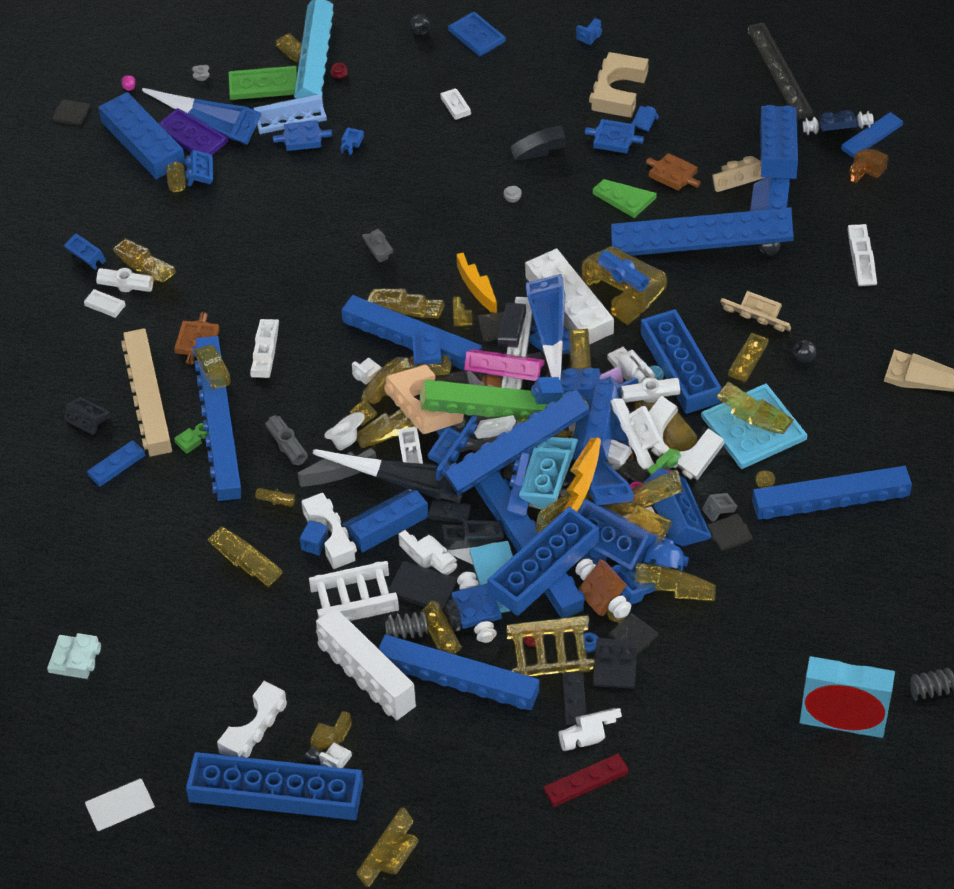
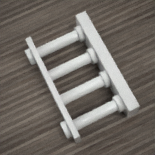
M375 562L370 565L309 578L311 593L318 591L322 609L317 610L318 619L334 607L349 621L398 611L396 592L389 594L384 577L389 576L388 562ZM376 578L381 596L369 598L365 581ZM357 583L362 600L350 602L345 585ZM338 587L342 604L330 607L326 589Z

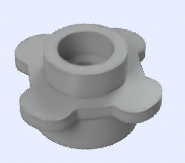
M199 65L192 68L194 71L193 77L196 80H206L210 75L208 72L209 66Z

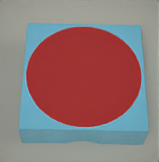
M810 656L800 723L883 738L895 671L850 665Z

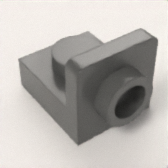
M728 493L709 495L702 510L710 521L714 522L719 514L735 512L738 506Z

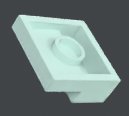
M79 633L76 637L59 635L47 668L48 672L88 679L90 671H93L95 667L94 659L101 649V643L98 642L97 636Z

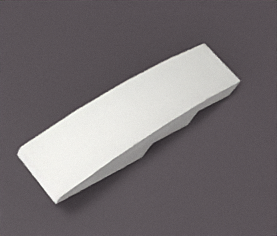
M866 224L848 225L849 243L858 286L877 285L873 251H871Z
M260 319L255 337L256 345L253 352L251 377L270 378L279 320Z

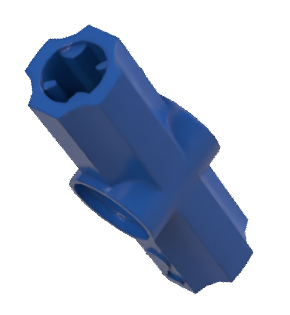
M606 250L598 258V264L611 272L617 282H626L641 292L649 284L650 278L636 270L630 260H621Z

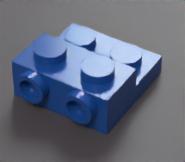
M621 564L611 567L627 585L619 596H624L631 605L642 601L644 595L657 591L661 585L641 564L633 571Z

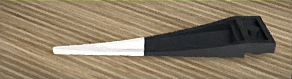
M317 449L313 450V454L402 487L417 490L419 493L440 500L443 498L460 503L462 494L457 495L446 476L443 475L440 481L436 480V470L440 464L386 461Z

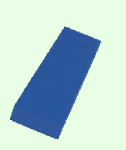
M890 112L873 123L870 128H866L842 144L841 149L852 158H855L901 127L903 121Z

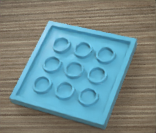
M767 384L701 412V417L708 427L724 439L725 444L723 446L741 469L807 440L805 431Z

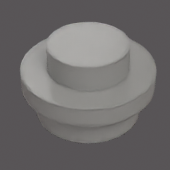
M509 186L504 190V197L509 202H516L521 197V189L516 186Z

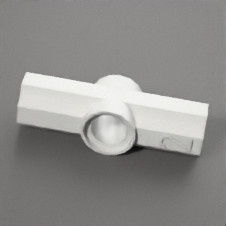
M101 268L97 272L96 279L97 284L115 286L122 292H129L132 289L149 292L153 288L154 281L153 276L135 274L128 268H121L118 271Z
M646 378L639 384L621 386V397L624 403L638 400L653 403L660 396L680 394L678 378L665 380Z

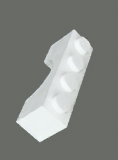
M324 493L302 500L303 514L307 521L320 522L326 525L332 534L324 545L326 556L333 569L354 562L355 552H357L356 546L353 541H349L347 529L341 526L338 513L333 512L331 500L326 499Z
M264 681L253 695L254 707L258 711L255 719L242 727H228L217 742L219 753L225 756L248 758L256 742L261 741L265 730L273 725L277 714L285 709L287 704L285 691Z

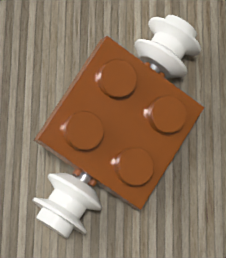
M591 559L581 560L575 569L580 578L584 580L578 591H582L588 604L601 616H604L608 609L616 618L627 616L630 612L631 604L626 601L624 596H619L627 586L626 583L606 561L600 559L597 565H595Z

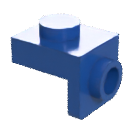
M596 18L587 28L580 25L576 27V39L590 45L602 33L601 20Z
M640 106L632 124H635L636 128L649 132L654 119L658 120L659 118L655 112L656 109L650 106H646V108Z

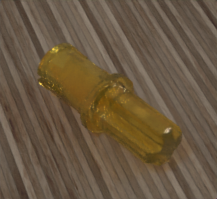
M257 488L255 495L258 499L273 502V505L277 503L293 507L295 500L294 494L282 493L278 489L270 491Z

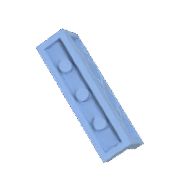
M321 94L254 108V110L262 114L257 123L260 134L284 129V124L317 120L320 122L326 120ZM316 112L321 113L319 116H313L312 114ZM297 116L304 117L300 120L295 119ZM279 120H287L286 123H279ZM264 123H269V124H270L269 126H266V127H262V126H261V124H264Z

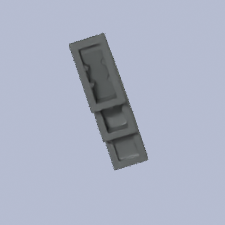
M371 448L356 457L376 459V453ZM349 452L348 454H346V455H349V456H354V454H353L352 452ZM325 458L298 472L299 485L305 487L341 480L358 474L361 471Z

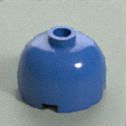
M662 539V542H655L650 545L646 551L643 564L649 563L648 567L670 572L671 568H676L675 572L679 573L683 570L684 555L682 550L674 545V541Z

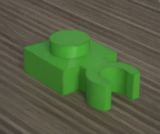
M200 423L195 427L194 431L189 428L175 437V443L185 453H189L202 444L201 439H205L208 431H202L204 426L203 423Z
M669 449L656 460V464L648 468L649 473L652 475L659 468L674 467L682 455L678 450Z

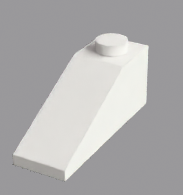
M417 428L398 429L403 462L423 463Z

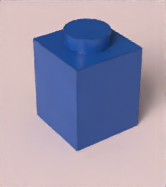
M538 377L531 389L536 404H549L553 401L556 403L564 393L559 377Z
M309 521L300 537L301 550L320 555L325 546L324 543L329 538L328 527L320 522Z

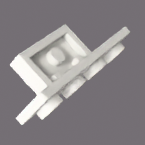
M623 399L611 400L613 412L620 420L621 429L629 439V445L637 456L638 464L643 469L650 468L654 463L647 449L656 445L662 439L646 406H642L629 413Z

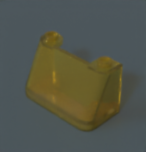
M609 246L588 256L582 262V280L586 285L590 286L593 282L597 284L600 280L607 282L626 292L627 299L630 301L633 299L636 303L635 310L641 313L648 308L667 286V278L663 271L620 251L616 247ZM606 250L621 260H630L636 270L650 278L646 289L641 292L626 282H617L611 272L598 264V258L601 253Z

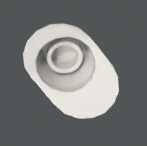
M357 412L345 417L325 433V438L331 439L338 450H343L357 440V427L363 422L364 414Z

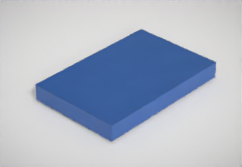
M475 12L448 26V31L478 56L506 42L505 36Z

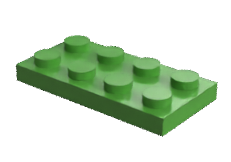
M296 66L230 71V100L295 94L297 81Z

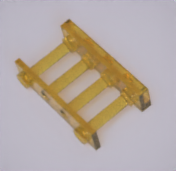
M588 616L507 625V639H512L515 643L518 668H512V672L534 676L576 670L588 672L593 669L595 661L594 659H587L583 632L588 630ZM573 631L576 637L579 660L567 662L563 634ZM552 634L555 636L559 663L546 664L543 644L544 635ZM532 636V638H535L538 665L526 667L522 639Z

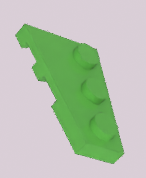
M605 179L593 188L594 195L633 218L656 199V193Z

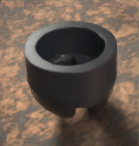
M312 747L303 758L310 765H317L320 763L319 754L321 752L317 747Z

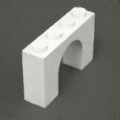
M660 396L649 411L650 417L662 441L651 447V452L658 457H661L670 449L663 441V432L678 411L677 406L663 396ZM707 429L693 448L680 452L682 457L678 459V463L673 468L678 466L683 470L682 474L687 478L698 480L725 444L724 439L710 429Z

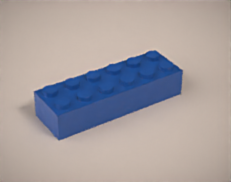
M128 92L98 107L101 122L156 179L185 164L183 148Z
M761 106V177L797 178L796 107Z
M676 309L642 319L641 336L658 366L662 369L665 378H678L680 394L675 396L684 412L688 414L721 403L722 388Z
M568 507L487 579L488 594L518 616L599 543V528L571 507Z

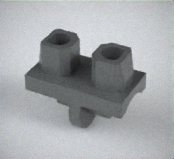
M379 229L372 231L370 234L362 235L363 240L378 262L387 260L388 255L393 253V249L385 239V235Z

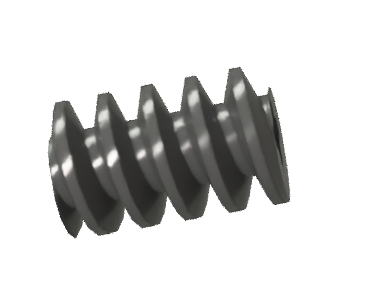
M423 611L420 613V618L413 612L411 619L405 613L403 620L397 614L395 621L391 615H389L388 621H385L386 634L388 636L393 635L395 638H399L401 634L405 640L408 633L412 639L415 637L416 632L420 638L423 636L424 631L428 635L426 616Z
M945 668L943 671L938 669L935 673L929 671L927 674L923 672L919 676L917 674L912 675L910 685L914 700H918V694L924 700L926 699V693L929 694L930 698H933L934 691H936L938 696L942 695L943 689L946 695L950 694V688L954 692V674L949 668Z

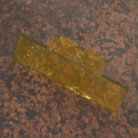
M400 808L357 871L358 877L367 887H370L380 871L397 874L418 843L415 835L406 834L413 823V819L405 808Z

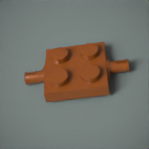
M669 153L660 161L650 157L646 161V164L653 167L649 171V177L679 191L687 184L696 188L700 185V181L692 178L697 173L698 167Z
M203 312L200 313L198 321L182 322L174 349L175 353L188 355L187 364H190V362L191 364L194 363L193 346H196V338L218 336L219 324L207 323L208 314L205 312L204 315Z

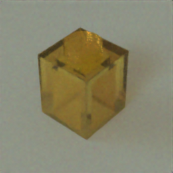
M626 292L612 300L611 314L625 324H630L640 316V302Z

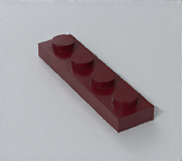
M618 753L544 786V793L552 806L556 807L627 775L629 769Z

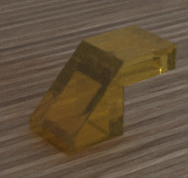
M342 711L335 727L318 723L310 739L311 747H317L318 750L330 747L333 743L343 742L351 727L350 713Z

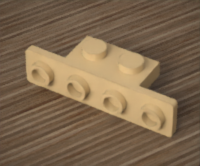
M753 156L745 157L739 162L730 161L727 165L722 166V172L712 176L716 192L765 178L761 177L760 160Z
M747 291L741 305L724 298L720 301L723 309L733 313L736 311L744 318L750 319L752 317L757 319V322L760 324H771L776 330L784 332V330L790 332L791 330L789 323L776 319L782 306L781 303Z

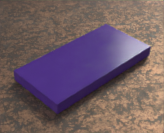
M179 108L158 123L182 148L189 152L196 150L213 155L228 142V137Z

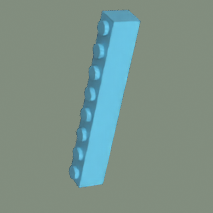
M312 0L307 7L294 97L297 99L318 94L322 96L323 75L326 71L324 66L327 61L326 52L329 48V30L332 26L331 18L334 13L332 11L333 4L327 0Z

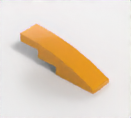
M464 253L456 254L458 270L471 293L492 314H497V301L487 275L480 277L476 265L467 264Z
M598 437L590 438L570 470L576 476L566 490L572 496L562 512L568 507L578 512L586 497L598 461L601 439Z

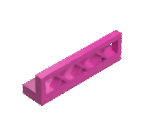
M471 349L466 351L464 370L536 381L540 377V368L544 366L545 360Z

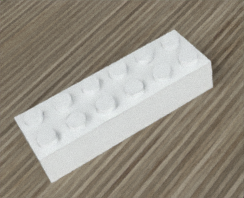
M557 249L525 262L526 278L529 282L562 274L565 291L564 326L572 333L581 337L580 346L582 348L613 334L614 318Z
M334 607L316 620L319 647L324 652L327 651L336 664H340L349 677L352 676L362 690L365 689L375 703L379 702L388 716L392 715L398 720L416 707L414 683L338 609Z

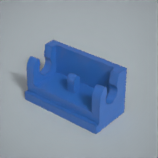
M75 234L64 245L70 253L75 254L90 264L95 270L97 269L95 265L97 261L102 264L106 262L101 250L78 234Z

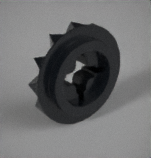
M448 600L444 607L445 619L449 629L457 632L461 629L462 624L460 610L454 600Z

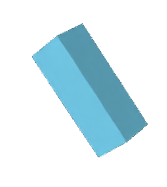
M552 437L540 444L538 448L534 447L519 497L542 510L554 503L560 493L578 444V439Z

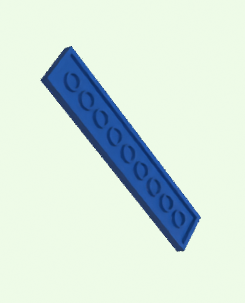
M791 208L611 224L612 254L617 257L794 241Z

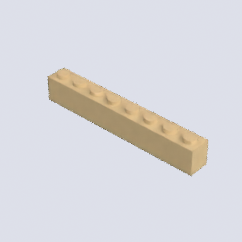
M140 329L123 333L125 340L121 342L123 352L127 351L128 353L124 354L126 365L131 367L127 368L129 379H133V382H130L132 393L136 392V395L133 396L135 407L139 406V410H136L138 421L143 423L139 424L141 435L146 437L142 439L144 450L148 449L149 456L172 452L146 330Z

